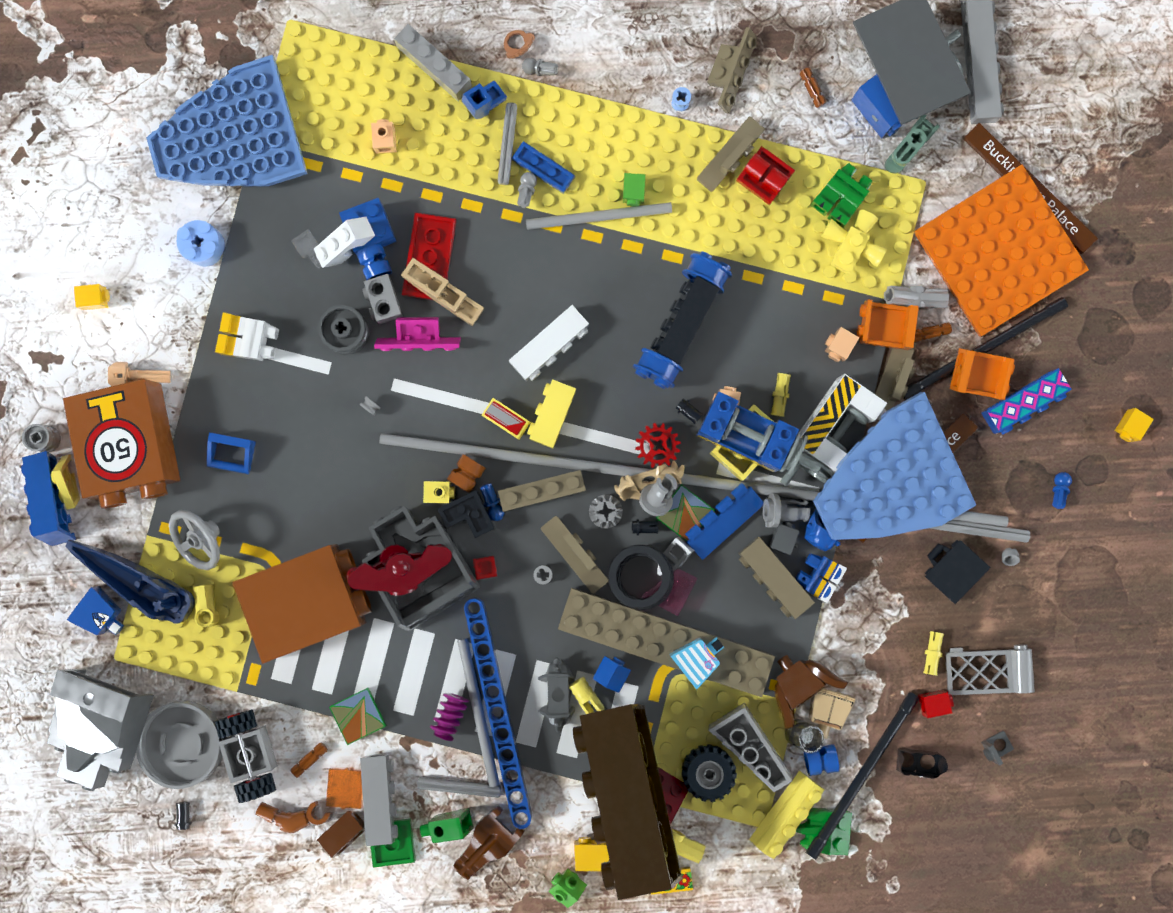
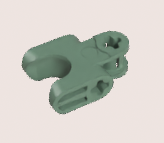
M926 114L921 116L910 129L911 131L885 161V169L890 173L899 174L921 147L933 136L940 125L934 126L925 118Z

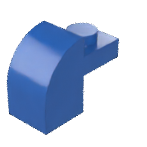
M494 80L485 87L479 83L465 92L462 96V103L475 119H481L489 115L490 110L506 101L507 96Z

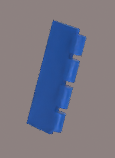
M743 483L739 484L731 492L734 497L733 500L726 496L715 506L719 511L717 515L711 510L699 521L703 525L701 529L695 524L685 533L689 538L687 543L702 560L763 506L764 502L751 486L746 488Z

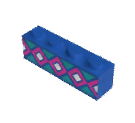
M1057 368L1007 396L1005 400H1001L982 411L981 414L993 434L1001 432L1003 435L1014 429L1012 425L1018 421L1022 424L1031 419L1030 414L1035 411L1040 413L1048 409L1050 402L1055 401L1057 403L1067 397L1066 393L1072 389L1060 369Z

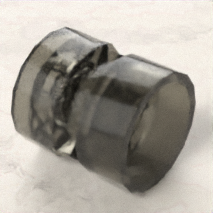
M794 720V726L785 730L787 742L806 753L817 752L823 745L824 736L821 729L804 720Z

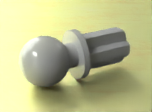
M526 58L522 63L523 71L529 75L536 73L537 76H542L543 74L554 76L558 74V65L556 63L544 62L543 59L536 61L534 58Z
M530 172L524 173L521 176V185L518 187L519 197L517 204L522 208L529 206L531 196L535 192L534 187L536 186L537 178Z

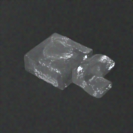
M309 229L291 240L303 259L309 257L317 269L322 267L314 251V248L319 244Z

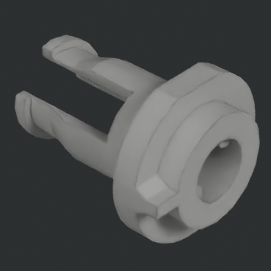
M666 474L662 481L660 478H657L655 484L645 486L641 491L639 499L643 510L653 516L667 514L673 504L671 495L673 490L677 488L676 479L672 475Z
M771 493L763 503L765 527L776 528L780 521L803 520L807 522L810 517V508H805L808 501L780 500L778 494Z

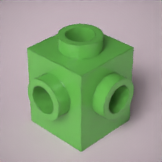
M567 868L563 873L558 872L551 880L553 885L548 892L554 896L555 900L569 908L578 901L587 884L576 873Z

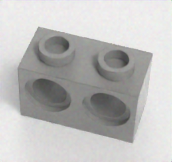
M388 274L364 281L365 288H362L366 301L370 300L372 307L369 308L372 320L383 324L403 317L391 277ZM382 285L383 292L375 295L373 292L374 288ZM383 305H389L390 311L385 315L380 314V308Z

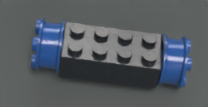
M703 251L700 254L692 253L690 255L692 260L688 268L682 271V274L689 280L685 281L680 288L679 293H681V296L673 302L669 310L672 314L663 321L660 330H662L661 335L653 340L650 346L653 350L642 348L643 354L638 364L633 365V368L636 369V375L644 379L651 378L654 380L653 384L662 389H665V387H675L673 382L678 372H683V368L679 364H681L716 294L724 293L723 286L727 278H731L733 275L728 264L712 260L713 257Z

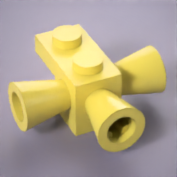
M859 210L855 227L851 226L848 231L832 218L830 219L821 237L840 243L830 265L849 275L861 254L876 267L879 265L887 248L868 243L870 236L867 233L878 221L874 214L866 210Z

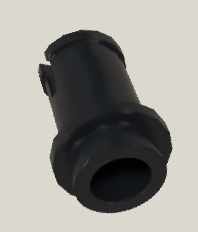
M682 399L675 407L678 410L677 413L681 412L695 424L703 413L688 403L689 400Z
M636 519V521H632V534H636V536H639V533L658 534V520L639 521V519Z
M190 802L176 803V822L174 826H176L177 830L190 829L192 824L189 812Z

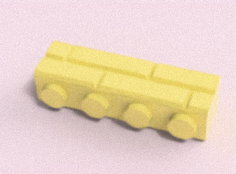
M799 771L749 840L764 854L775 859L783 851V846L788 839L795 835L799 824L808 817L813 805L821 799L824 789L806 774Z

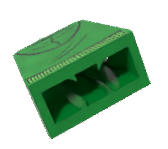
M470 808L435 815L428 824L420 825L421 837H431L433 843L464 839L474 829Z

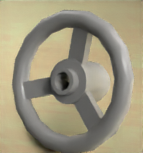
M178 510L173 513L169 521V531L179 553L188 563L198 569L210 570L216 567L220 559L219 545L216 540L220 531L216 523L213 521H203L191 511ZM183 518L189 529L185 542L181 540L178 532V521ZM191 547L198 550L202 548L209 556L210 561L199 560L188 549Z

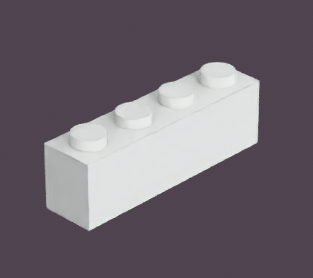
M571 305L509 360L510 364L525 381L529 379L533 381L541 374L539 370L545 365L549 367L557 360L555 356L559 352L565 353L573 346L571 342L575 338L581 339L588 333L589 323Z

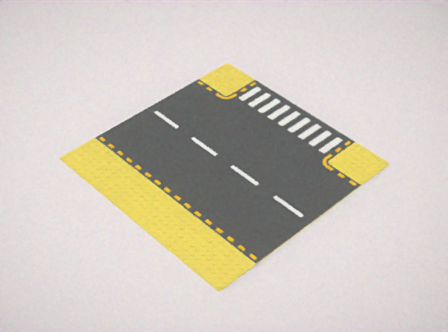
M288 20L276 64L308 174L271 186H242L173 438L181 481L167 484L168 494L157 497L139 565L163 578L172 580L189 591L193 597V587L213 584L216 610L220 616L219 621L212 627L198 626L194 619L196 614V606L194 605L193 611L187 620L174 624L167 620L150 619L128 603L123 621L124 627L120 632L114 659L123 663L331 717L334 716L329 706L369 687L387 725L382 730L482 755L457 642L458 640L468 638L494 759L498 760L464 612L465 603L469 599L479 598L485 605L521 766L582 781V772L591 770L587 752L578 754L574 744L573 727L581 726L579 716L586 713L572 694V691L569 689V709L571 706H574L575 712L570 722L563 726L561 733L558 734L548 718L538 712L541 707L548 705V681L542 682L538 680V677L546 674L549 664L558 657L569 666L575 678L574 681L583 676L585 677V680L589 683V686H591L605 710L629 704L645 706L657 765L682 782H684L682 778V763H684V758L691 753L690 751L693 748L697 749L700 745L707 746V744H711L725 750L735 764V771L737 773L735 786L730 789V794L724 795L722 800L715 799L716 802H711L710 800L704 802L700 798L696 799L693 797V794L688 791L680 807L758 827L772 808L775 792L708 730L709 725L745 703L782 761L784 760L791 728L785 729L784 720L775 698V685L778 682L776 678L784 672L777 661L785 655H788L794 664L799 660L806 661L809 659L822 606L821 600L806 591L815 603L797 619L791 616L787 618L780 610L782 605L779 601H773L766 593L768 588L764 584L759 585L752 575L755 573L750 567L746 569L738 560L741 558L738 552L756 537H760L769 546L775 528L765 527L763 506L703 560L694 551L684 564L674 571V584L667 599L654 608L641 610L775 656L762 697L708 679L696 689L681 670L558 630L571 587L590 594L593 593L590 592L542 532L541 527L553 517L557 516L572 535L576 532L583 541L581 544L582 548L585 551L589 549L597 558L594 563L608 579V583L593 595L620 604L622 603L614 596L609 585V569L614 558L622 550L634 545H648L663 553L676 537H680L656 519L657 516L645 512L639 500L626 499L624 501L620 498L614 486L620 485L622 476L581 471L586 491L506 511L500 521H493L496 529L475 538L466 519L446 528L437 509L448 503H423L424 481L451 482L447 478L453 469L458 468L457 462L462 455L380 444V435L382 433L656 469L658 464L651 468L650 462L645 465L643 464L644 457H637L641 452L635 450V447L640 446L635 440L642 438L639 432L645 433V426H649L652 429L653 423H656L657 428H660L662 423H664V429L667 430L672 427L670 433H677L678 436L675 438V441L681 442V444L676 445L680 453H674L677 459H669L670 465L668 467H671L672 461H675L678 468L684 465V474L740 481L710 454L716 445L696 436L712 404L714 393L717 394L719 389H724V386L737 388L736 392H741L739 406L749 409L755 404L775 423L781 420L798 428L799 431L839 376L846 374L874 393L886 347L859 344L858 339L847 360L836 362L828 357L829 354L825 352L827 348L825 342L830 334L835 335L840 327L857 336L858 325L862 323V317L859 316L861 304H864L868 299L873 300L872 302L887 304L884 300V292L887 287L901 286L926 182L922 179L898 173L893 174L886 170L758 138L752 145L754 149L747 157L743 155L739 160L741 163L733 173L730 171L715 190L710 192L697 181V177L735 132L450 60L470 78L472 88L479 83L485 87L495 80L507 96L506 101L489 111V115L481 119H475L462 103V99L459 102L399 50L397 46L295 20ZM507 103L517 104L512 157L524 141L574 174L575 178L564 194L536 176L535 192L531 196L529 206L526 208L518 206L520 179L524 173L529 171L513 160L511 161L509 184H498ZM381 119L393 122L397 152L375 153L372 145L371 123H377V120ZM761 146L795 170L770 206L736 181L747 163ZM848 163L857 169L851 177L852 179L859 182L862 176L865 175L872 180V184L868 189L870 192L844 226V229L848 231L851 226L855 227L859 210H866L878 218V221L867 233L870 236L868 243L887 248L884 257L877 267L861 254L849 275L830 265L840 243L821 237L830 221L827 217L840 200L836 201L826 216H823L810 206L836 172ZM624 173L646 174L644 203L639 204V206L669 202L672 205V213L530 230H527L526 219L630 207L627 206V203H623ZM376 198L380 199L397 241L383 247L386 254L384 260H388L392 269V274L389 276L391 277L403 314L401 318L439 317L440 337H461L459 348L452 351H446L443 348H435L432 351H425L422 348H414L411 351H403L401 348L382 351L374 348L377 338H397L396 319L383 324L372 320L369 308L372 306L370 300L366 301L362 288H365L364 281H367L363 273L365 266L360 265L358 257L352 248L350 250L353 255L342 264L322 268L314 251L316 246L343 224L339 212ZM415 213L457 220L447 280L451 285L467 294L468 298L484 307L483 312L473 326L434 300L402 296L404 278L401 274L406 269ZM703 251L713 257L712 260L728 264L733 275L731 278H727L723 286L724 293L716 294L681 364H679L683 368V372H678L673 382L675 387H665V389H662L653 384L654 380L651 378L644 379L636 375V369L633 368V365L638 364L643 354L642 348L653 350L650 348L653 340L661 335L662 330H660L663 321L672 314L669 310L673 302L680 298L681 293L679 291L683 283L689 280L682 274V271L688 268L692 260L690 255L692 253L700 254ZM376 286L373 291L374 294H381L383 286ZM337 305H346L354 308L365 318L369 327V336L367 343L361 350L354 354L343 355L334 352L322 342L318 333V324L320 317L327 309ZM383 305L380 308V314L382 315L390 311L389 305ZM573 305L589 323L588 333L581 339L575 338L571 342L573 346L565 353L559 352L555 356L557 360L549 367L546 365L539 370L541 374L533 381L531 379L525 381L510 364L509 360ZM223 312L265 321L271 326L278 328L277 340L267 338L266 346L275 348L274 358L259 361L216 353L218 335L224 334L219 331ZM346 327L342 329V331H341L342 334H343V331H346V330H347ZM228 335V336H232V337L242 338V337H239V336ZM778 373L791 375L788 394L790 395L786 401L784 417L771 415L774 400L772 395L776 388ZM553 379L576 388V393L554 449L529 439L530 435L527 432L530 424L520 440H518L482 416V413L492 398H494L528 421L535 423L538 417L535 412L539 402L542 404L546 396L543 395V391L547 383L551 384ZM365 396L381 407L380 410L377 409L375 411V416L359 405L365 401ZM682 399L689 400L688 403L703 413L695 424L681 412L677 413L678 410L675 407ZM845 413L840 417L828 436L832 437L847 416ZM855 420L839 441L846 448L847 453L857 442L863 440L866 425ZM209 432L256 441L249 474L207 467ZM653 432L649 435L659 437L662 432ZM668 438L666 440L667 448L671 450L672 444ZM644 441V451L647 454L649 452V445ZM653 441L652 444H654L653 449L655 451L658 449L663 450L661 441L657 443ZM217 443L214 459L244 465L245 448ZM659 454L655 455L653 459L661 460L666 457ZM468 456L486 468L481 477L475 479L476 485L471 491L477 490L483 503H485L480 488L485 484H492L496 497L499 498V490L578 471ZM759 465L743 480L744 482L819 492L823 490L825 484L799 468L788 486H785L780 481L786 474V469L783 472L779 470L772 472ZM644 479L643 481H648V482H650V481H653V480ZM452 483V486H455V499H451V502L469 494ZM682 484L712 507L716 515L719 513L715 508L718 503L726 496H729L731 500L734 499L731 494L732 490ZM441 489L437 491L438 496L442 495ZM757 494L763 502L765 499H768L769 496ZM611 495L621 503L623 513L617 525L611 528H601L596 526L590 519V504L598 496ZM780 497V500H795L798 502L804 501L799 499ZM808 501V504L805 506V508H810V517L816 509L813 501ZM604 502L603 509L596 513L604 514L606 521H608L609 513H612L615 509H608L606 502ZM399 506H406L411 511L418 525L421 524L423 519L436 516L441 521L453 543L456 544L475 578L473 559L488 556L495 557L497 577L477 580L481 587L480 589L409 632L396 625L378 591L365 590L372 607V612L364 615L367 621L366 624L263 664L232 584L236 580L333 544H338L340 551L348 548L353 555L356 567L363 564L361 560L366 558L369 552L379 550L368 527L372 526L376 519L385 518L390 515L391 511ZM178 510L191 511L203 521H213L216 523L220 531L216 538L220 550V559L216 567L210 570L198 569L188 563L179 553L169 531V521L173 513ZM183 518L178 521V532L181 540L185 542L189 529ZM636 519H639V521L658 520V534L639 533V536H636V534H632V521H636ZM797 520L785 521L795 525L794 529L798 530V536H801L798 547L793 548L791 555L769 548L790 574L796 578L800 570L808 575L811 574L813 568L805 563L810 553L825 556L833 561L836 545L827 551L813 546L804 538L809 520L807 522ZM192 547L188 549L199 560L210 561L209 556L202 548L199 550ZM641 556L633 558L626 563L621 572V582L626 592L635 598H647L658 591L662 583V575L659 576L657 574L658 564L649 557ZM546 565L552 570L553 576L549 583L539 584L535 581L534 571L538 566ZM540 569V573L537 572V577H540L542 581L547 580L546 577H549V572ZM471 602L469 610L472 613H478L480 605L477 602ZM206 612L203 616L206 623L211 620L209 612ZM482 623L474 624V631L477 634H482L485 631V627ZM480 644L478 650L481 654L486 655L489 653L490 648L487 644ZM604 656L613 659L615 656L625 662L624 666L631 670L619 693L604 687L593 679ZM485 665L483 672L486 675H493L494 668L491 665ZM496 686L488 687V693L491 696H497L499 689ZM556 687V690L553 691V699L555 701H562L564 699V692L560 687ZM444 693H453L469 700V702H463L467 708L466 710H460L464 715L463 718H457L460 721V725L454 726L457 732L456 734H451L454 738L453 741H446L435 736L434 730L430 728V725L438 724L433 718L441 717L437 709H444L440 701L448 700L443 696ZM588 701V702L590 703L591 707L593 708L594 712H598V711H596L595 707H593V705L591 704V702ZM501 707L493 708L492 711L496 717L504 715ZM505 728L497 730V734L501 738L509 735L508 730ZM510 749L502 751L504 758L510 759L514 756Z

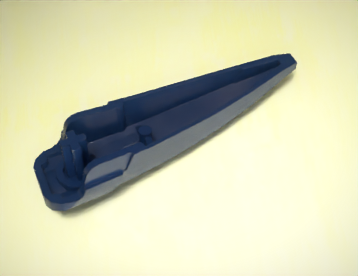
M74 540L67 541L65 547L71 554L132 607L137 608L148 618L158 619L159 621L167 620L174 624L182 623L189 618L195 605V599L189 591L172 580L165 579L153 571L114 553Z

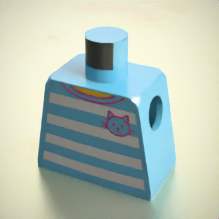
M717 637L707 645L701 638H697L669 655L692 685L698 689L719 666L720 662L714 655L722 650L724 646Z

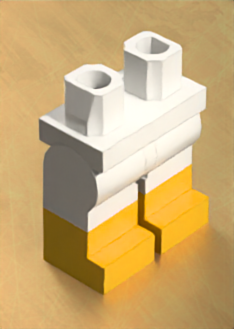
M223 312L219 331L224 334L218 335L216 353L259 361L274 358L275 348L266 346L267 338L277 340L278 328L271 326L265 321ZM228 335L239 336V337H242V338L232 337V336H228Z

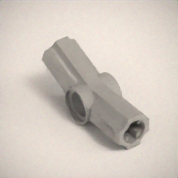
M888 286L884 292V300L889 305L919 306L918 310L924 308L942 309L947 308L949 293L946 289H925L923 286Z

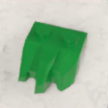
M811 808L807 821L799 824L796 832L805 835V838L800 841V845L806 850L813 839L819 834L833 810ZM845 812L827 840L826 846L821 852L822 854L848 856L852 812Z

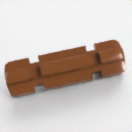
M808 67L800 72V76L805 81L804 85L810 97L814 99L815 107L818 108L826 103L824 95H821L822 91L815 77H812L813 72Z
M948 322L940 326L935 325L922 328L921 330L917 329L914 342L938 337L941 334L952 333L951 324Z
M323 743L316 745L313 748L314 750H311L299 761V764L297 763L291 768L290 771L296 778L319 759V756L321 757L327 752L328 749Z

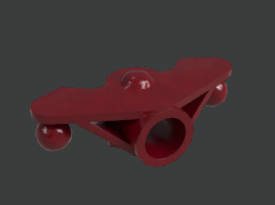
M443 544L428 545L423 553H408L401 545H390L382 551L380 562L376 565L371 566L364 562L358 567L350 568L347 572V582L353 589L385 591L394 596L405 595L415 591L418 588V584L451 561L452 553Z

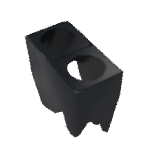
M898 748L896 770L903 775L935 779L948 770L945 757L938 752ZM905 752L912 754L914 762L910 767L902 766L904 761L903 753ZM923 755L933 756L935 764L931 769H924L920 765V759Z

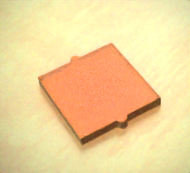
M329 768L326 806L341 807L342 810L345 808L361 809L362 779L360 770Z

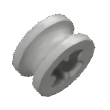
M365 396V401L359 405L375 416V411L377 409L380 410L381 407Z
M541 565L535 569L534 579L537 583L547 584L551 581L553 573L548 566ZM540 569L549 572V577H546L547 580L542 581L540 577H537V572L540 573Z

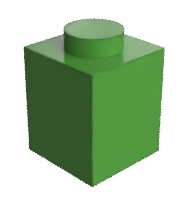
M624 173L623 203H627V206L635 207L644 203L646 174Z

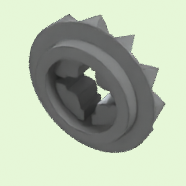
M611 495L598 496L590 504V519L598 527L611 528L617 525L622 518L623 509L621 503ZM604 502H606L608 509H615V511L609 513L608 521H606L604 514L596 513L603 509Z

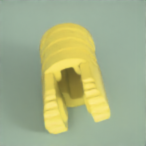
M584 676L569 685V689L586 714L594 713L588 701L591 702L596 711L605 710Z

